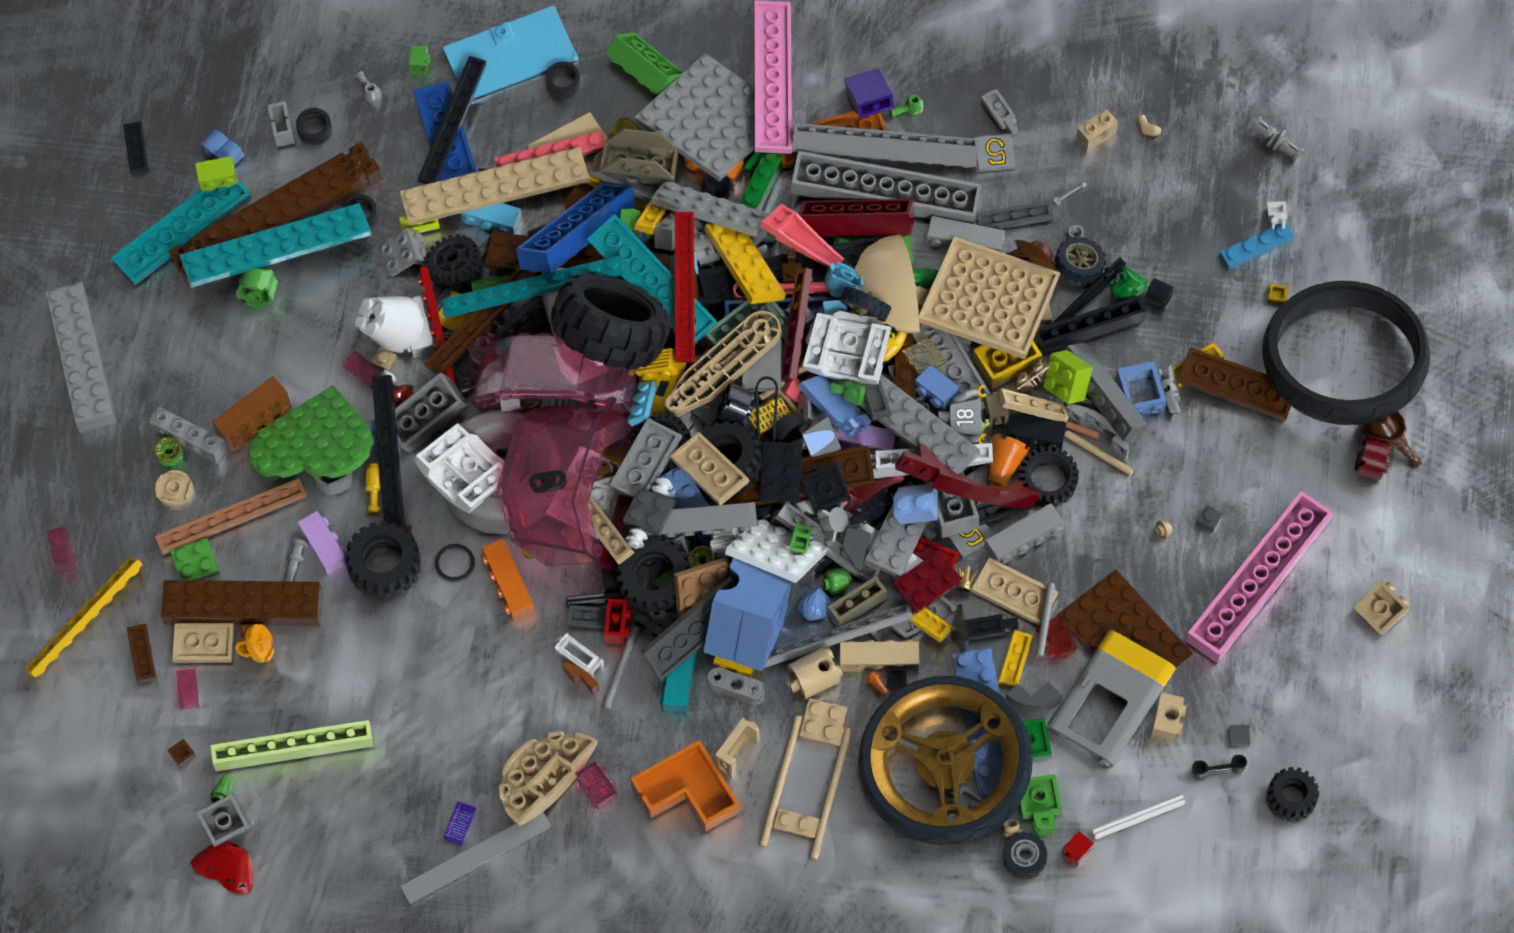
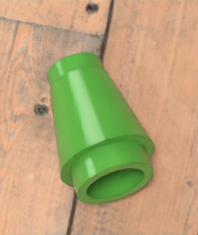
M222 775L210 794L213 803L231 794L233 782L231 776Z

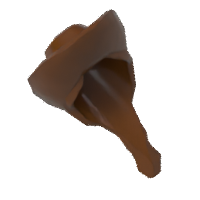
M1015 240L1017 249L1005 253L1022 260H1030L1034 264L1057 271L1052 261L1053 253L1051 249L1040 241L1029 243L1024 240Z
M1398 411L1376 422L1358 425L1357 428L1366 437L1392 445V448H1396L1413 465L1419 466L1422 464L1421 458L1408 445V441L1405 438L1407 430L1405 419Z

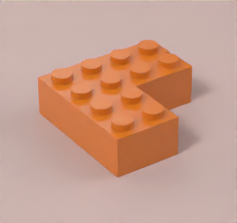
M700 740L630 778L631 787L639 800H642V805L650 818L659 815L686 799L705 832L740 813L739 802Z

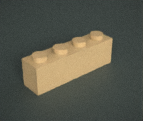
M908 639L903 642H895L894 640H884L883 642H875L874 640H865L864 642L846 640L840 642V668L842 671H887V667H907V671H919V642H914V640Z

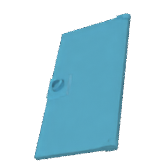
M555 6L545 8L511 22L503 23L443 47L457 82L469 56L487 62L473 99L545 73L554 63L564 61L571 63L579 60Z

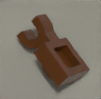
M787 249L788 264H782L783 284L794 283L796 271L802 269L801 263H795V249Z

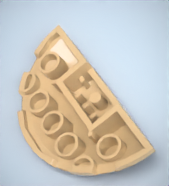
M892 235L879 239L864 250L855 266L857 271L855 275L859 278L862 276L864 280L860 290L865 293L873 292V297L879 298L892 307L886 322L879 320L880 324L884 325L886 323L895 327V330L899 332L917 334L920 332L918 301L907 247L901 235Z
M559 731L548 733L547 737L539 740L532 739L518 748L505 764L502 770V781L499 784L500 799L502 800L505 812L512 821L521 826L550 807L579 775L592 755L598 741L582 733L576 732L575 735Z

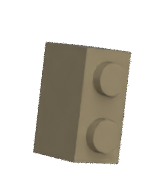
M991 393L985 397L986 407L984 408L985 419H989L990 423L987 426L988 433L1007 430L1009 411L1002 407L998 393Z

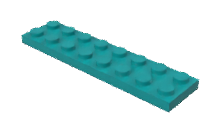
M239 180L238 184L231 187L215 188L212 191H201L200 189L113 255L111 260L134 285H137L170 259L169 250L180 244L183 247L188 245L190 238L216 224L250 198L251 193Z
M614 214L590 235L587 241L604 259L622 255L624 258L625 275H621V277L627 283L647 291V294L655 297L663 304V309L667 310L669 315L670 329L675 333V276ZM695 299L696 344L718 322Z

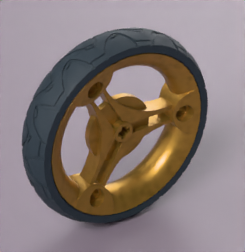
M934 676L917 680L903 686L886 698L873 713L866 725L858 757L860 781L868 801L877 814L899 833L913 840L932 845H957L974 841L988 835L1005 823L1020 805L1027 791L1033 764L1030 737L1014 707L989 686L958 676ZM939 706L963 708L981 717L979 724L961 734L945 730L934 732L926 738L903 732L901 728L908 719L917 713ZM990 723L999 724L995 729L988 727ZM983 730L985 735L973 744H970L968 740ZM893 734L896 736L892 741L886 740L888 735ZM902 740L919 746L917 751L901 745ZM992 740L1001 744L1003 753V766L999 781L992 793L984 801L968 810L966 807L959 805V787L970 778L974 771L975 753ZM896 751L914 759L918 774L923 781L938 789L942 807L937 809L934 814L912 806L896 790L888 768V757ZM954 789L955 804H945L944 790ZM955 814L957 818L955 820H948L947 816Z

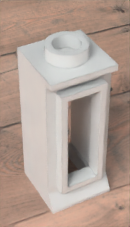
M568 633L556 640L554 644L555 654L565 662L580 667L593 678L594 672L598 667L603 669V659L569 636ZM567 644H570L591 660L590 663L586 665L564 648Z

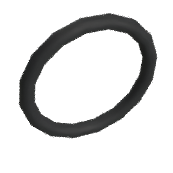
M450 544L443 547L435 559V568L438 574L450 581H460L468 577L475 566V557L471 550L460 544ZM460 548L469 554L471 565L465 574L459 577H450L441 571L439 559L448 549Z

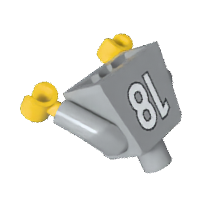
M975 386L973 389L962 392L949 403V411H938L939 419L944 423H949L952 429L971 443L985 444V442L981 441V437L986 436V434L981 433L980 398L986 396V394H981L980 392L981 388L985 386Z

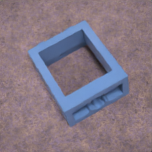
M1154 361L1117 369L1116 379L1118 386L1131 403L1132 399L1126 382L1152 377L1158 399L1133 404L1141 416L1150 412L1159 413L1166 406V398Z

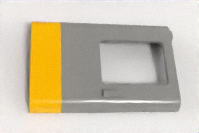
M1109 630L1046 727L1097 756L1099 759L1098 763L1106 768L1108 766L1113 767L1176 668L1173 664L1113 630ZM1096 684L1128 702L1101 745H1096L1068 728L1071 720Z

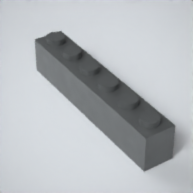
M1084 342L1068 345L1065 350L1070 351L1093 367L1087 395L1123 441L1140 438L1148 424Z

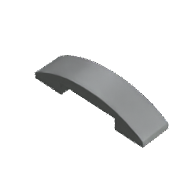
M1074 404L1066 406L1070 419L1080 425L1084 420L1112 440L1110 448L1124 458H1127L1130 449L1127 441L1121 439L1104 416L1083 406Z

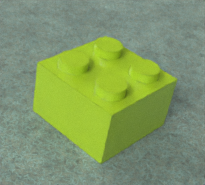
M1068 350L1051 353L1043 388L1067 404L1085 401L1093 367Z

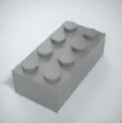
M439 373L395 409L398 444L403 450L412 453L433 434L469 407V404L447 375Z

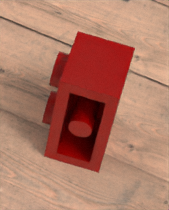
M608 598L604 629L605 643L624 645L625 638H629L630 627L627 626V620H631L632 608H628V602L625 599Z

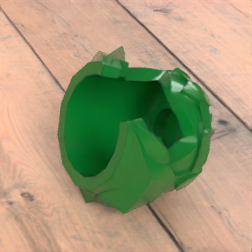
M1125 266L1118 270L1120 280L1118 281L1115 278L1109 284L1111 296L1116 302L1139 296L1148 288V281Z

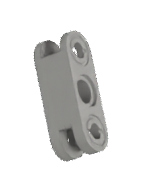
M718 667L713 668L708 673V686L711 691L751 705H758L763 702L765 688L759 680ZM733 684L741 685L739 689H734L731 686Z

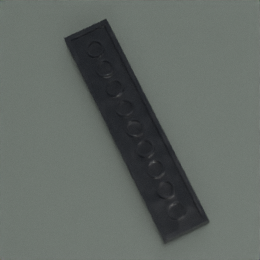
M883 236L830 246L855 267L864 250L879 239H882ZM795 252V263H801L802 269L808 268L812 270V282H825V275L829 268L800 252ZM787 254L763 258L778 283L783 284L782 264H788ZM726 265L698 270L706 307L724 304L727 300H736L733 297V288L737 282ZM738 287L736 293L739 296H745L741 288Z

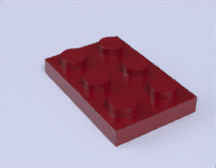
M938 550L894 581L892 586L912 610L918 614L962 583L963 579Z

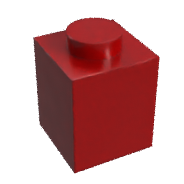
M1078 831L1063 847V858L1068 863L1078 866L1093 850L1094 843Z

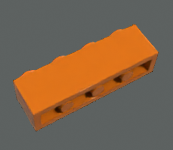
M504 538L482 547L483 554L481 559L485 566L488 565L491 570L488 571L489 577L498 586L495 589L499 599H504L505 604H503L506 614L511 615L512 619L515 620L535 612L533 602Z

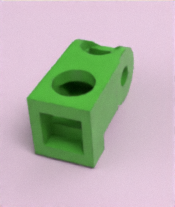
M796 522L789 550L807 553L811 538V525L803 526Z

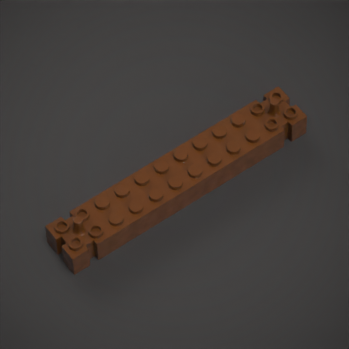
M359 142L349 148L348 154L340 153L190 238L188 240L189 244L185 247L180 244L169 250L171 261L177 270L181 272L183 279L191 289L179 255L322 214L342 203L349 196L363 191V185L368 183L371 186L382 180L381 169L373 158L370 159L369 152L364 144Z

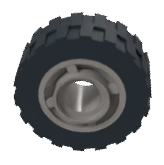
M1031 832L1014 834L1004 845V865L1009 873H1012L1015 877H1021V879H1029L1039 875V872L1043 871L1047 863V848L1044 841L1038 835H1034ZM1028 852L1031 856L1023 859L1020 857V854Z

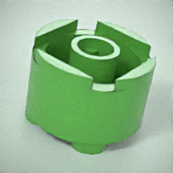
M252 268L247 272L241 273L236 290L237 298L240 301L241 298L246 300L245 304L252 307L264 308L269 303L271 305L278 285L274 271L271 269Z

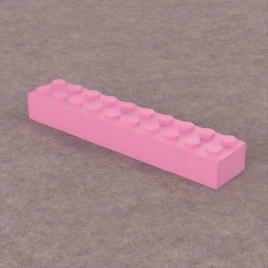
M1300 491L1190 629L1186 642L1218 664L1329 524L1333 512L1303 491Z

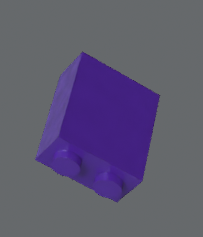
M879 68L844 78L846 93L859 118L894 109L893 94Z

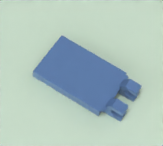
M819 375L802 381L799 384L798 388L821 413L826 412L834 427L839 426L840 430L848 437L854 435L855 432L853 430L858 429L860 432L866 431L867 427L865 425L871 423L868 416L862 414L863 412L855 404L844 400L843 393L838 394L830 391L831 384L833 383L830 378Z

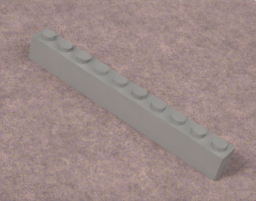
M794 123L792 134V151L797 153L798 151L819 155L828 154L836 157L851 156L853 158L862 157L872 160L886 159L889 161H906L908 163L920 162L929 165H955L964 168L976 167L979 150L978 139L803 123Z

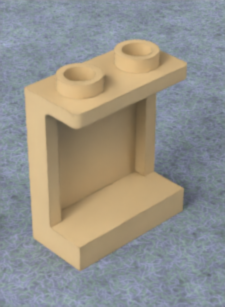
M742 718L715 754L717 769L730 778H733L737 773L736 759L733 757L747 739L755 744L759 742L758 725L750 719L747 721Z

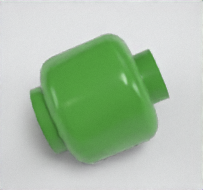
M839 567L826 571L821 583L824 590H827L831 595H836L849 590L852 578L848 571Z

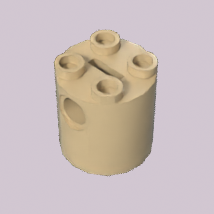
M822 647L787 665L790 677L786 678V683L792 693L798 691L800 696L806 700L840 682V676L843 673L839 665L835 666L832 660L834 656L829 647L826 649ZM819 667L825 668L826 671H821Z

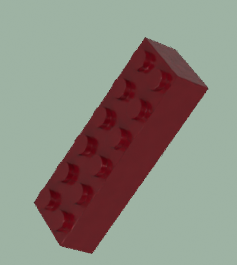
M914 199L802 201L798 213L819 236L824 238H831L833 236L848 238L859 235L861 237H869L871 235L883 237L901 235L903 237L911 235L915 221Z

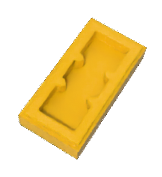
M926 608L918 614L914 612L912 614L913 618L909 619L910 623L938 642H941L952 630V625Z

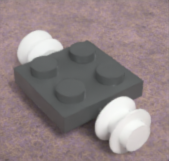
M656 478L655 483L657 486L651 487L653 492L641 488L638 489L623 519L624 524L634 527V529H630L632 536L626 537L630 547L635 549L644 547L642 540L648 539L645 531L660 536L675 506V500L667 498L669 496L667 490L673 489L670 480L667 478Z

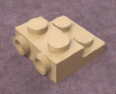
M1382 580L1353 607L1381 636L1411 610L1408 607L1410 603L1403 596L1399 598L1394 593L1396 589L1389 582L1385 584Z

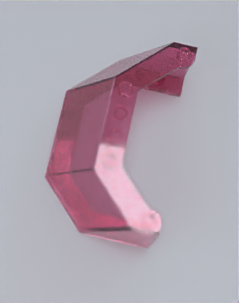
M519 333V336H510L484 345L471 397V404L479 412L501 409L498 405L500 398L503 401L509 399H575L587 401V398L594 400V404L606 406L615 418H628L636 390V369L614 368L605 366L604 363L598 361L594 362L583 357L581 353L571 350L564 344V340L559 339L557 336H549L547 333H538V336Z
M547 405L517 419L497 485L498 494L502 496L504 502L502 510L505 522H509L511 530L508 532L510 541L545 566L596 564L600 562L603 549L596 538L588 502L604 448L623 438L630 439L632 438V433L636 432L634 430L636 425L631 426L629 424L628 416L573 405L561 407ZM561 470L565 473L567 485L561 490L535 493L531 489L529 480L536 473ZM556 477V483H560V477ZM537 480L536 485L541 486V480Z

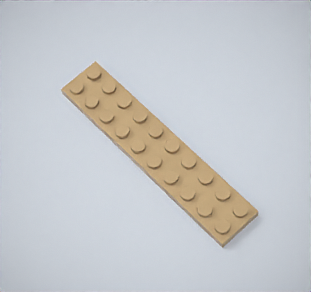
M578 147L402 190L400 195L408 224L411 226L590 182L581 148Z

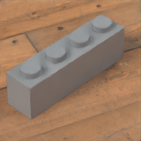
M932 216L927 234V244L933 247L949 248L955 236L1001 252L1005 230Z
M1050 503L986 539L985 549L992 559L1006 564L1012 560L1013 556L1026 553L1029 547L1042 544L1051 535H1058L1063 529L1064 521Z

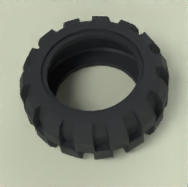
M581 273L570 277L560 287L551 309L553 331L559 339L564 340V344L567 347L581 353L587 359L594 362L598 361L604 363L605 366L614 368L638 369L640 366L645 368L655 361L661 354L669 335L670 321L667 310L663 309V304L655 297L647 294V291L638 286H633L625 280L592 273L591 275Z

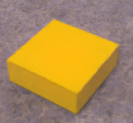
M1270 284L1267 303L1282 305L1286 302L1289 286Z

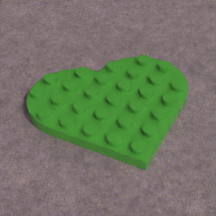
M332 385L276 419L269 426L261 428L250 444L248 456L255 471L265 477L281 476V478H285L305 470L308 474L317 478H321V476L336 478L354 471L370 456L371 446H374V438L369 426L335 386Z

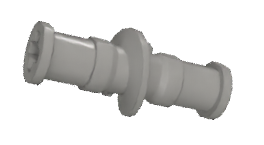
M1259 116L1250 129L1252 131L1255 130L1265 140L1269 141L1267 147L1274 144L1273 151L1278 147L1281 152L1286 153L1295 162L1303 153L1304 148H1299L1292 140L1284 136L1286 130L1278 132L1272 125L1270 126L1263 121V117Z

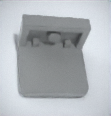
M405 228L379 246L389 276L394 277L412 264L426 267L425 257H427L428 251L425 249L423 236L419 232Z

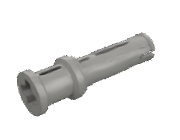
M301 539L292 540L293 546L291 553L287 556L289 562L283 581H296L300 565L305 561L303 557L306 548L309 547L308 542Z

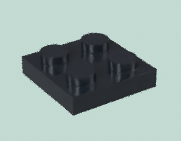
M837 462L801 477L815 514H817L818 510H826L851 499Z

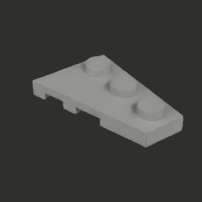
M942 596L926 609L943 619L957 611L958 608ZM909 620L890 626L904 640L921 631L910 623Z

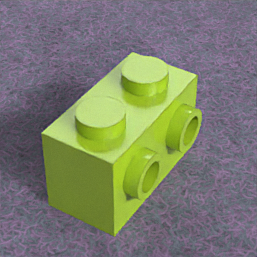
M232 156L195 163L201 191H212L215 188L231 187L238 184Z

